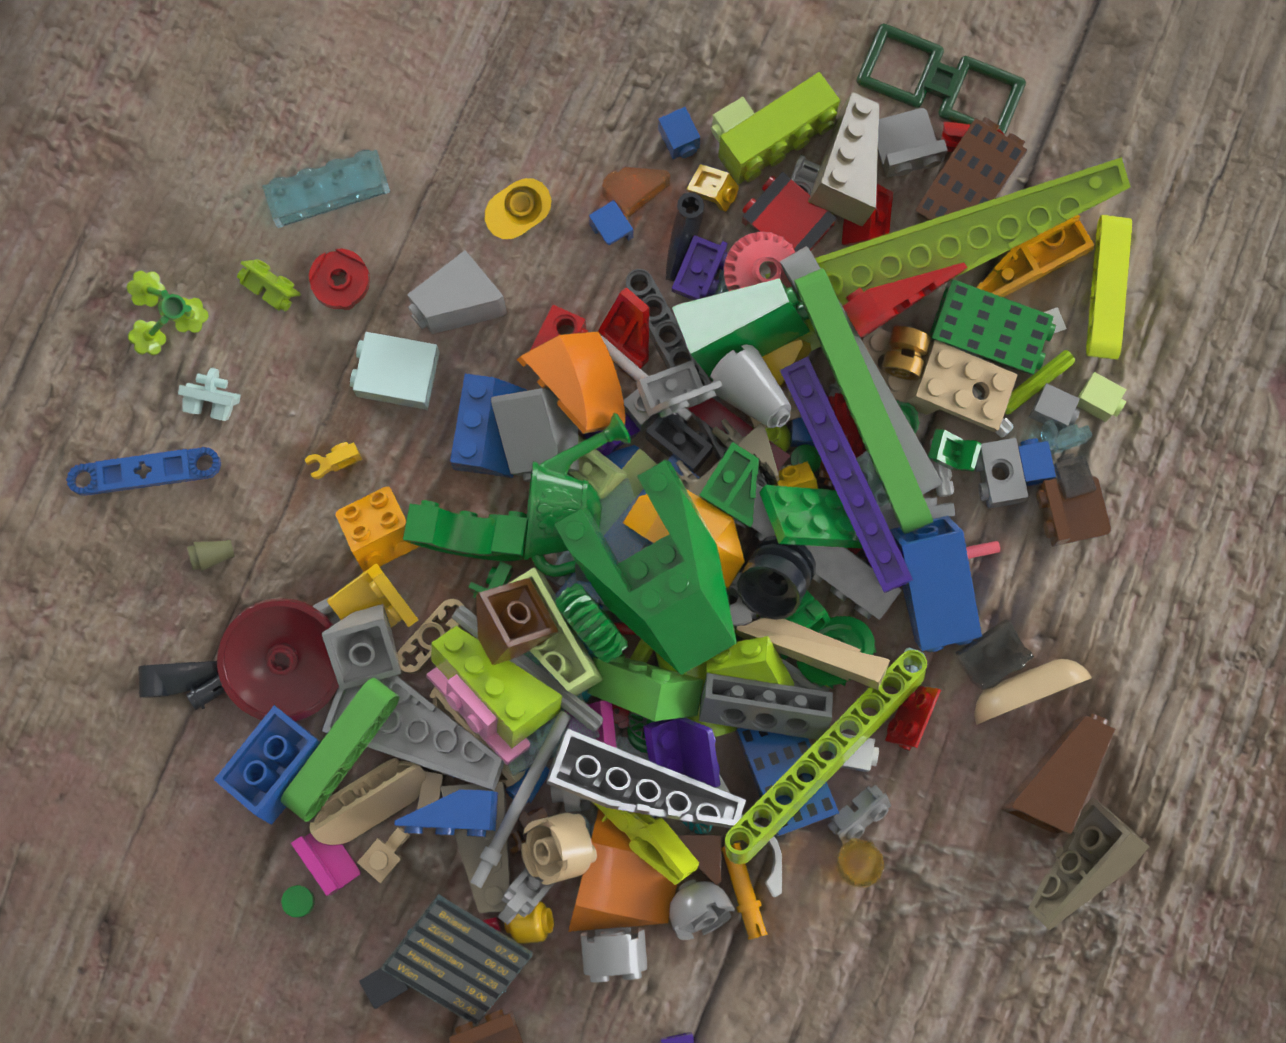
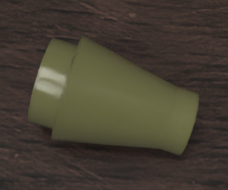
M230 539L225 541L194 542V545L187 547L192 569H201V572L229 558L235 557Z

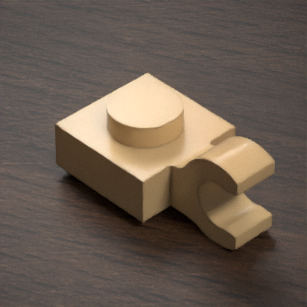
M398 827L386 843L377 838L357 863L378 882L383 883L403 859L396 852L410 837V834L404 833V829Z

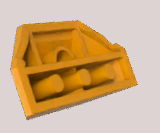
M687 490L717 543L725 586L729 588L745 563L734 518ZM648 495L639 496L623 524L655 543L667 536L669 532Z

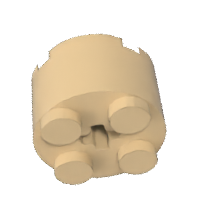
M562 813L532 821L524 829L523 834L527 833L526 843L521 844V851L525 866L534 878H541L543 880L541 883L545 885L581 876L588 870L590 864L596 861L597 852L592 845L585 819L581 814Z

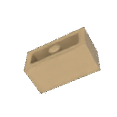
M425 772L426 780L421 785L417 810L441 799L440 787L444 784L445 775Z

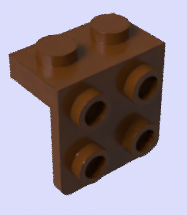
M1088 476L1057 483L1056 479L1046 480L1037 488V503L1039 508L1043 510L1045 518L1043 523L1046 537L1050 538L1052 547L1106 536L1111 532L1099 479L1096 476Z
M502 1009L485 1015L486 1022L474 1026L473 1022L470 1021L455 1027L456 1034L449 1037L450 1043H523L512 1011L504 1014Z

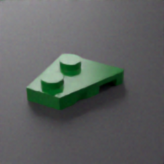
M732 442L702 489L699 497L750 528L754 519L759 458Z

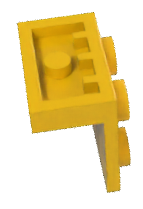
M377 563L327 600L340 620L353 612L383 604L391 628L402 619L408 627L418 621L416 615Z

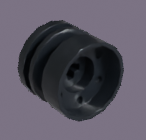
M776 535L764 538L758 543L737 581V592L742 602L752 612L764 618L777 620L791 616L799 607L816 573L814 557L805 545L779 544Z

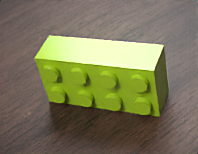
M818 72L720 136L718 158L738 185L745 180L751 182L768 165L776 166L785 159V154L795 149L798 151L804 148L810 142L811 137L817 133L823 135L832 129L835 125L834 122L840 99L822 74Z

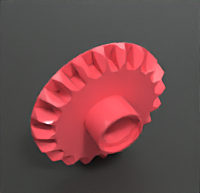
M755 232L739 239L729 250L724 263V279L728 291L779 278L786 288L792 287L782 269L780 261L795 253L793 245L784 240V237L775 235L772 232ZM762 263L767 264L770 268L771 274L768 279L763 278L759 272Z

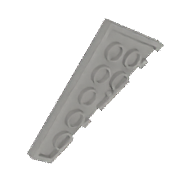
M397 675L379 680L400 698L398 705L367 746L368 748L495 791L504 766V761L495 752ZM364 684L341 691L338 687L322 732L328 733Z

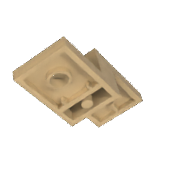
M878 328L866 337H861L863 344L895 400L908 402L918 412L926 415L940 409L992 432L999 431L1018 374L938 340H934L929 344L927 355L921 357L924 361V366L920 379L917 381L903 380L884 373L878 366V358L885 356V353L891 350L888 346L891 333ZM974 384H979L984 388L985 397L983 400L974 397L972 393Z

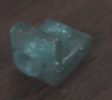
M1053 419L1046 421L1040 432L1042 442H1049L1052 455L1084 444L1093 436L1088 425L1078 428L1077 424L1062 429L1060 431L1061 435H1059Z

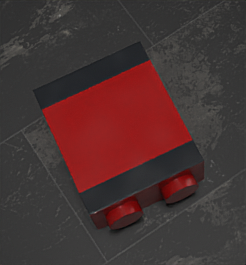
M783 172L777 178L772 175L761 188L764 193L757 200L752 198L742 209L744 213L742 223L745 226L751 224L759 232H772L775 235L784 237V240L793 245L795 252L806 246L812 251L834 226L837 219L829 211L808 202L810 195Z

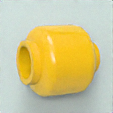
M540 901L525 918L518 913L508 925L504 922L505 930L508 934L511 933L514 941L519 944L543 942L547 938L548 933L553 931L554 919L552 910Z

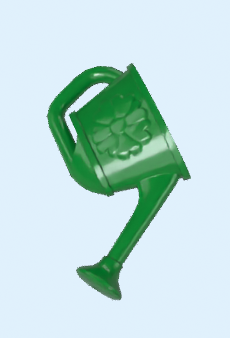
M615 412L612 414L610 424L602 432L540 464L535 461L532 463L524 560H528L531 557L536 568L544 575L561 577L575 573V560L553 565L546 561L544 555L569 551L554 524L582 508L589 509L600 528L602 504L598 492L588 480L583 479L582 481L569 476L568 470L576 460L607 442L621 441L626 444L630 443L631 439L627 429Z

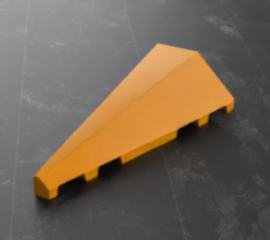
M1080 215L1012 248L976 288L1004 297L1092 252L1095 245L1081 223Z

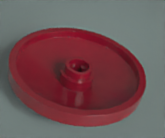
M287 598L264 600L243 610L233 619L224 632L218 648V674L226 694L242 711L260 720L267 715L274 705L294 721L305 719L318 712L330 701L339 686L322 637V632L333 626L331 621L313 606Z

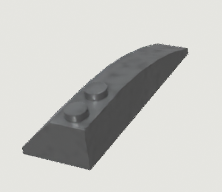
M570 729L566 730L558 746L547 780V784L606 808L732 828L740 820L746 801Z

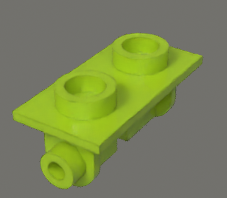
M259 259L241 261L240 264L246 267V269L242 268L237 274L240 284L256 295H259L263 287H265L267 290L261 299L276 310L280 311L282 309L286 312L292 304L289 300L290 297L301 295L300 292L293 288V282L283 276L277 277L269 271L271 268L265 262Z

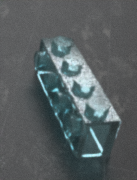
M362 150L357 152L354 157L345 160L334 159L326 163V166L317 169L306 168L299 171L295 176L274 178L269 181V184L262 186L277 228L391 192L377 150Z

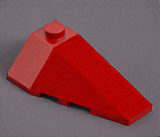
M963 262L869 288L864 292L859 288L846 297L848 303L842 307L859 336L866 337L967 270L968 267Z

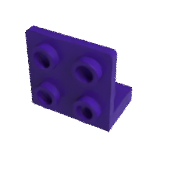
M687 718L654 721L643 726L650 762L715 788L721 785L719 777L720 767L715 750L716 739L711 728Z

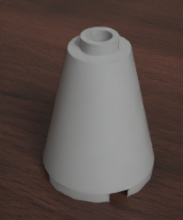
M753 345L741 346L744 349L743 351L736 353L732 350L718 362L710 375L714 380L713 383L721 380L723 385L715 390L716 396L769 428L781 427L787 423L791 416V405L759 351Z

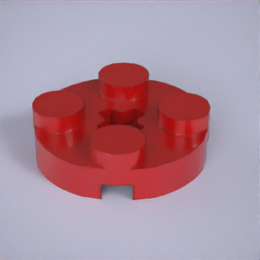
M341 248L327 254L325 252L319 255L310 267L309 282L311 290L316 299L324 306L332 309L350 310L367 294L370 286V273L362 258L353 251ZM341 272L345 273L344 278L347 280L345 284L336 286L335 281L332 279L333 275L339 276Z

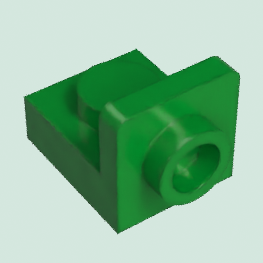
M500 561L498 568L493 566L486 579V584L489 585L488 589L470 582L468 588L474 593L472 598L476 600V595L479 592L508 584L514 572L512 566Z

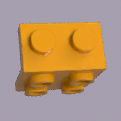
M388 486L336 512V517L350 549L363 572L376 563L380 567L419 547L403 540L406 519L391 488Z

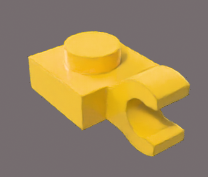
M344 442L334 446L331 449L332 452L326 454V457H321L317 454L306 457L305 462L307 465L314 462L320 463L319 470L311 473L313 479H320L330 471L334 470L336 472L363 460L354 442L351 444Z

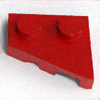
M625 288L619 293L598 332L641 369L649 361L650 307L632 291Z

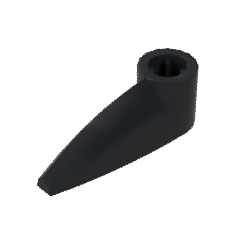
M685 193L678 200L677 214L668 248L666 280L675 281L693 236L698 234L703 219L704 202L696 193ZM688 207L695 208L692 214L686 213Z
M217 661L138 666L139 698L166 697L189 691L192 687L194 689L216 677V675H219Z

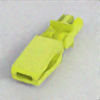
M592 802L605 815L601 821L604 822L609 819L619 830L625 832L631 840L629 843L630 849L674 885L697 870L698 860L661 817L654 819L647 814L606 808Z

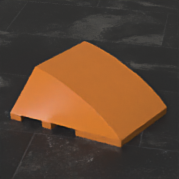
M598 331L559 335L517 359L523 367L528 364L540 377L537 383L542 388L549 387L559 398L557 405L583 434L602 431L607 428L614 412L618 414L625 425V407L621 386L612 358Z
M598 809L591 836V842L596 849L597 858L582 875L568 932L668 924L670 903L675 896L677 884L674 885L635 854L629 847L631 840L626 833L619 830L609 819L602 822L601 820L605 815Z

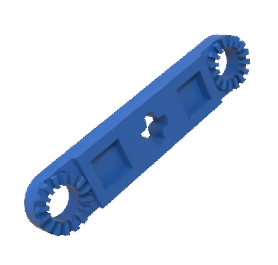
M202 447L95 461L94 463L75 465L68 472L66 481L69 488L81 496L196 481L214 477L221 468V459L211 448ZM204 455L211 456L213 459L212 467L206 471L199 470L197 468L198 459ZM142 464L152 469L151 472L146 474L145 479L141 475L136 474L138 470H141ZM82 472L90 473V484L84 488L77 487V476Z

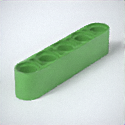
M376 678L369 679L361 687L281 797V803L303 821L308 822L313 819L394 711L400 697Z

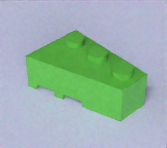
M621 654L609 663L602 662L598 657H593V662L603 680L587 690L588 694L653 721L698 715L704 679L685 674L680 675L675 671L649 665L642 661L625 658L624 654Z

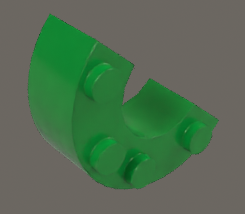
M422 500L421 505H409L403 540L408 543L446 554L482 560L520 561L524 557L528 518L525 513L509 511L508 515L489 514L488 518H480L477 513L470 511H460L457 514L439 507V503Z

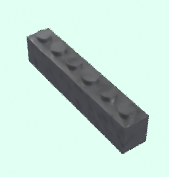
M756 482L754 519L751 527L758 531L755 536L759 540H763L768 536H774L775 532L759 494L763 487ZM734 519V521L737 524H739L743 528H746L744 524ZM805 545L812 553L816 562V573L813 579L818 583L822 579L832 585L830 591L841 600L845 601L847 597L857 603L854 609L867 619H870L873 615L880 620L902 591L898 587L884 593L873 568L847 548Z

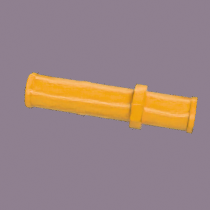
M740 842L731 845L735 850L741 851ZM725 846L722 847L721 851H723L739 905L736 909L738 913L741 912L748 940L768 935L759 909L762 905L760 900H756L746 863H733L726 856Z

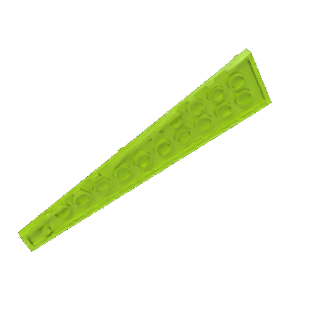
M1121 157L816 257L815 260L820 269L824 268L833 290L843 306L848 303L846 297L859 288L864 292L869 288L964 262L968 269L958 275L960 276L1131 188ZM771 273L765 274L766 279L770 277ZM807 319L806 322L811 332L799 337V340L810 343L812 349L810 352L821 347V344L810 319Z

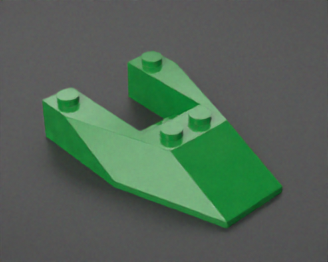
M664 460L641 473L637 478L669 532L667 536L619 563L589 509L581 508L554 525L570 554L606 607L682 675L737 644L717 543L671 462Z

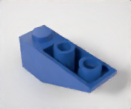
M460 789L395 820L394 825L403 826L404 833L423 834L424 828H436L435 834L455 835V829L467 830V836L486 837V831H496L498 792Z

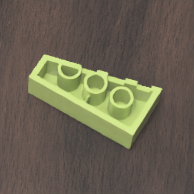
M534 567L510 583L530 578L559 632L529 651L568 692L578 696L602 681L603 678L580 637L556 606L557 597L546 577Z

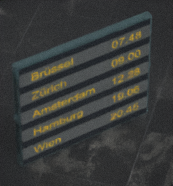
M438 894L414 926L407 931V935L382 965V970L468 1022L472 1021L473 1025L476 1026L502 993L506 992L507 987L533 956V952Z

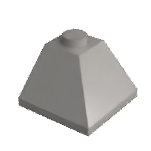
M383 604L353 612L322 632L340 691L365 684L371 678L380 680L401 674L393 633Z

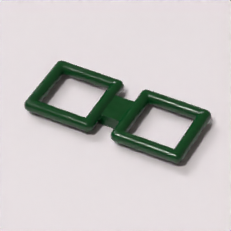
M885 23L878 27L856 79L859 86L915 108H919L923 104L928 92L943 98L938 111L940 118L954 123L972 124L975 118L952 110L968 70H972L1012 86L997 123L1000 126L998 129L1004 135L1006 134L1026 86L1024 78L969 56L961 57L957 68L940 63L944 53V48L941 45ZM887 37L930 54L914 94L870 77Z

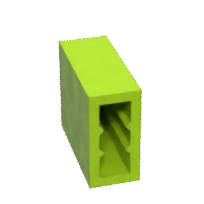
M768 636L738 641L737 644L707 660V673L794 686L792 677Z

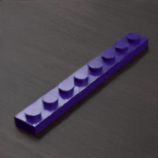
M805 357L781 369L780 372L883 592L887 593L913 581L910 571L809 358Z

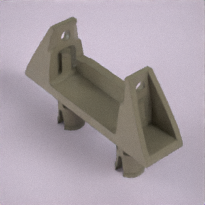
M726 419L721 422L728 434L715 426L712 434L727 448L734 442L759 458V466L767 471L776 482L780 480L764 424L760 423L745 437H742ZM681 460L677 461V467L683 474V476L680 474L678 476L687 490L699 496L719 462L701 478H697Z

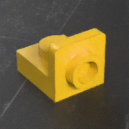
M702 164L699 165L687 187L688 192L696 193L702 199L714 202L720 210L725 212L736 199L739 186L728 172Z

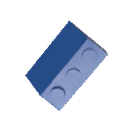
M465 373L450 460L453 470L508 478L514 477L509 469L491 397L527 391V389L494 377Z
M274 705L216 776L214 781L255 816L272 825L286 808L281 803L283 793L321 741Z

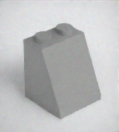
M466 250L407 294L411 303L408 308L412 313V318L422 330L427 327L432 334L503 317L507 313L503 295Z
M543 388L491 397L510 472L513 475L522 476L523 481L530 482L533 461L540 464L578 444V427L557 405L559 398L552 391ZM579 459L572 463L568 472L579 471Z

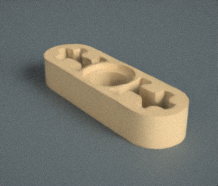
M445 600L399 649L397 655L400 669L407 674L418 673L431 660V645L423 641V634L429 628L439 630L440 636L445 634L442 626L434 621L439 617L441 622H443L448 616L445 611L448 607L454 609L461 605L464 606L459 600ZM453 618L445 624L450 629L455 626L461 627ZM418 640L419 644L428 650L429 653L425 656L420 651L415 658L418 661L417 665L409 664L405 667L404 663L406 660L403 656L406 653L410 655L415 653L418 648L413 644Z

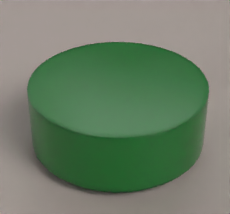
M295 885L284 892L281 904L286 914L291 917L302 918L313 910L315 898L312 891L307 887Z

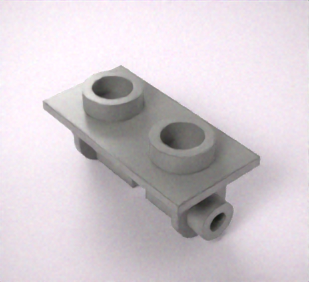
M876 785L872 788L868 786L852 800L858 808L855 813L846 805L839 811V814L830 818L832 822L828 824V827L835 835H838L844 846L850 841L858 840L868 825L873 821L881 820L888 813L891 803L887 794H883Z

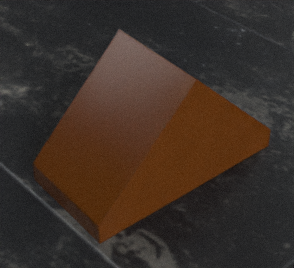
M677 835L698 860V868L712 883L718 885L721 882V836Z

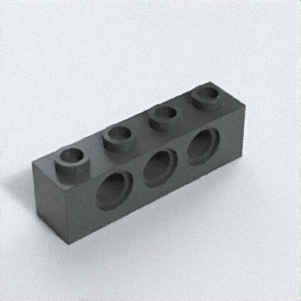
M707 673L701 693L699 721L818 740L828 730L832 720L833 692Z

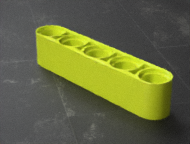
M1100 215L1098 220L1086 341V355L1090 357L1117 360L1121 353L1132 233L1131 218Z

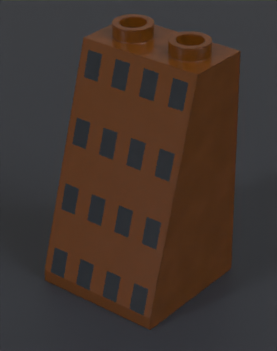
M986 117L982 121L975 118L915 211L924 218L932 220L998 198L1027 153V149L1023 147L1025 141L1012 133L1005 136L997 130L1000 126Z
M1096 714L1072 721L1005 801L1001 810L1057 836L1071 835L1116 729L1108 726L1109 721Z

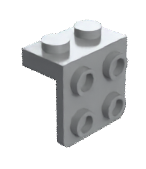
M919 108L879 119L878 155L886 178L904 176L921 168H933L943 162L947 153V147L944 139L936 140L926 109Z
M693 360L635 382L648 416L659 413L661 418L716 396L715 390L723 386L721 380L703 386Z

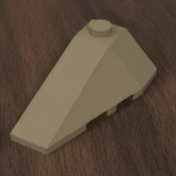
M1092 797L1082 808L1074 830L1068 836L1063 848L1058 847L1054 855L1057 857V860L1051 872L1044 876L1028 909L1047 929L1051 930L1125 874L1150 846L1104 805Z

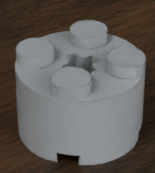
M631 927L597 929L593 937H588L587 932L581 933L583 972L585 975L590 976V982H606L610 980L609 976L622 975L623 980L642 978L641 971L647 969L644 928L638 927V933H631Z

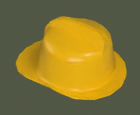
M523 178L510 184L494 195L485 208L484 220L488 230L494 236L501 239H514L522 235L548 215L551 209L549 190L542 182L534 178Z

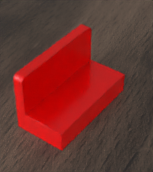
M877 184L876 209L863 226L844 218L843 245H856L889 234L893 202L892 191Z

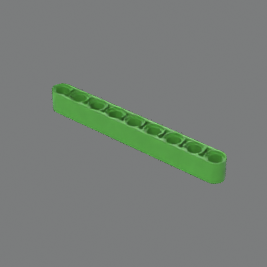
M824 268L795 279L794 283L902 532L905 535L933 523L930 510Z

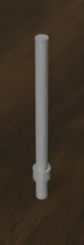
M563 711L559 712L489 847L485 846L479 857L482 860L470 881L472 884L482 888L493 865L497 866L502 857L500 852L571 719L569 714Z

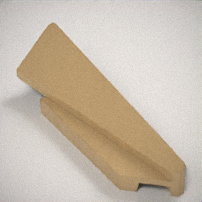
M762 618L744 626H737L735 630L737 636L747 640L768 636L777 652L847 681L852 679L876 690H879L890 663L889 659L861 653V650L786 619L773 620Z

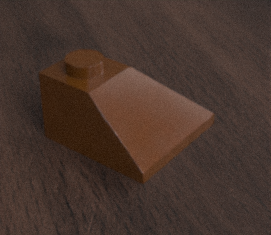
M530 578L482 591L476 595L478 640L492 665L517 658L559 632Z

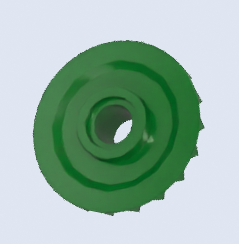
M830 617L831 622L818 632L861 650V653L873 655L876 652L874 643L876 641L871 630L864 622L854 617ZM796 660L800 672L810 683L814 682L821 688L827 685L832 689L838 684L846 685L847 680Z

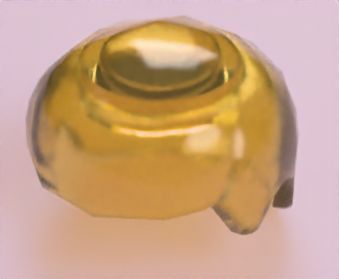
M852 838L843 844L836 857L837 872L840 878L848 885L859 888L870 887L881 878L884 870L883 855L874 846L873 842Z

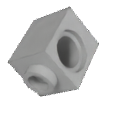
M1046 383L1036 399L1029 418L1062 432L1068 425L1073 426L1080 413V409L1076 408L1080 398Z
M638 389L624 399L625 412L640 429V432L648 428L660 415L657 413L648 416Z

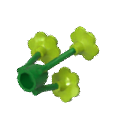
M136 271L133 275V280L127 283V292L132 295L131 300L137 306L145 304L153 307L158 303V297L161 298L158 305V311L161 315L159 321L147 323L143 320H138L134 323L133 330L128 333V340L134 344V350L138 354L148 353L154 356L161 351V346L166 342V336L160 329L168 320L174 321L176 329L182 333L187 331L198 333L202 330V323L208 320V312L203 308V303L200 299L192 298L189 300L176 294L169 295L164 285L160 283V277L156 272Z

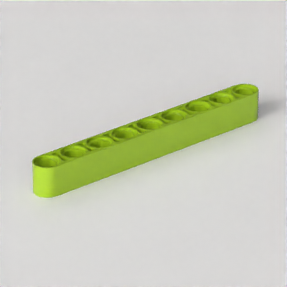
M908 650L901 654L886 670L879 690L869 687L728 831L725 837V852L730 861L735 864H744L750 861L922 684L927 668V660L923 653L917 650ZM908 665H913L917 667L919 671L911 673L906 671L904 667ZM891 686L896 688L899 692L896 694H888L883 689L885 687ZM865 708H873L878 712V714L874 716H868L864 714L862 710ZM850 729L853 730L857 735L852 738H847L843 736L841 732L843 730ZM824 751H830L836 757L831 760H825L819 754ZM802 773H809L814 779L810 782H802L798 779V776ZM781 795H787L792 799V802L782 805L776 801V798ZM763 817L768 819L770 824L767 827L761 828L753 822L757 818ZM737 840H743L747 842L748 847L739 851L735 850L731 845Z

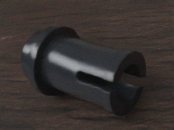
M216 675V677L195 690L192 687L190 689L191 692L186 694L195 710L199 708L205 709V704L225 693L219 675Z

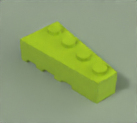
M458 626L453 627L431 643V661L448 680L457 674L498 718L497 733L511 749L559 714L562 702V695L509 660L492 665L480 641Z

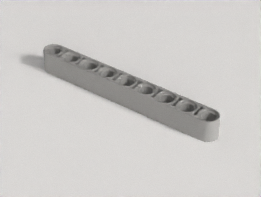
M807 246L780 261L782 269L800 301L801 298L794 280L820 269ZM840 303L920 490L924 495L941 485L942 481Z

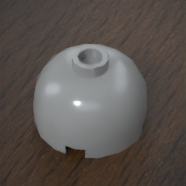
M689 880L679 887V892L673 897L670 903L669 918L677 938L680 940L694 939L692 933L703 929V935H706L721 927L732 917L729 911L734 912L735 909L725 891L712 882Z

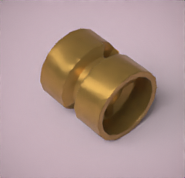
M905 326L893 327L888 342L891 350L885 353L881 367L882 371L903 380H919L924 366V361L921 357L927 355L931 337L927 333L915 328Z

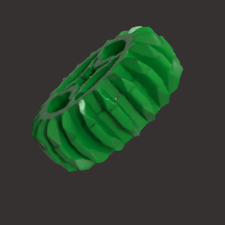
M575 583L570 588L567 587L556 598V606L564 618L602 662L609 663L611 660L616 659L628 647L623 634L583 586Z

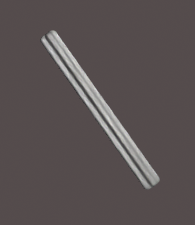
M459 606L453 613L452 618L478 639L477 616L466 607ZM522 654L517 658L509 660L562 695L561 707L588 729L595 732L602 725L604 720L598 713L574 694L568 692L557 680L527 656Z

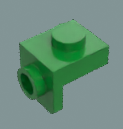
M936 429L928 457L930 460L950 470L974 471L981 443L976 440H964L944 429Z

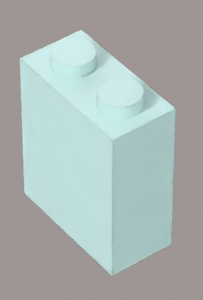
M365 332L364 341L359 340L357 345L356 357L360 359L358 368L352 370L350 387H353L354 393L360 398L428 410L440 354L437 344Z

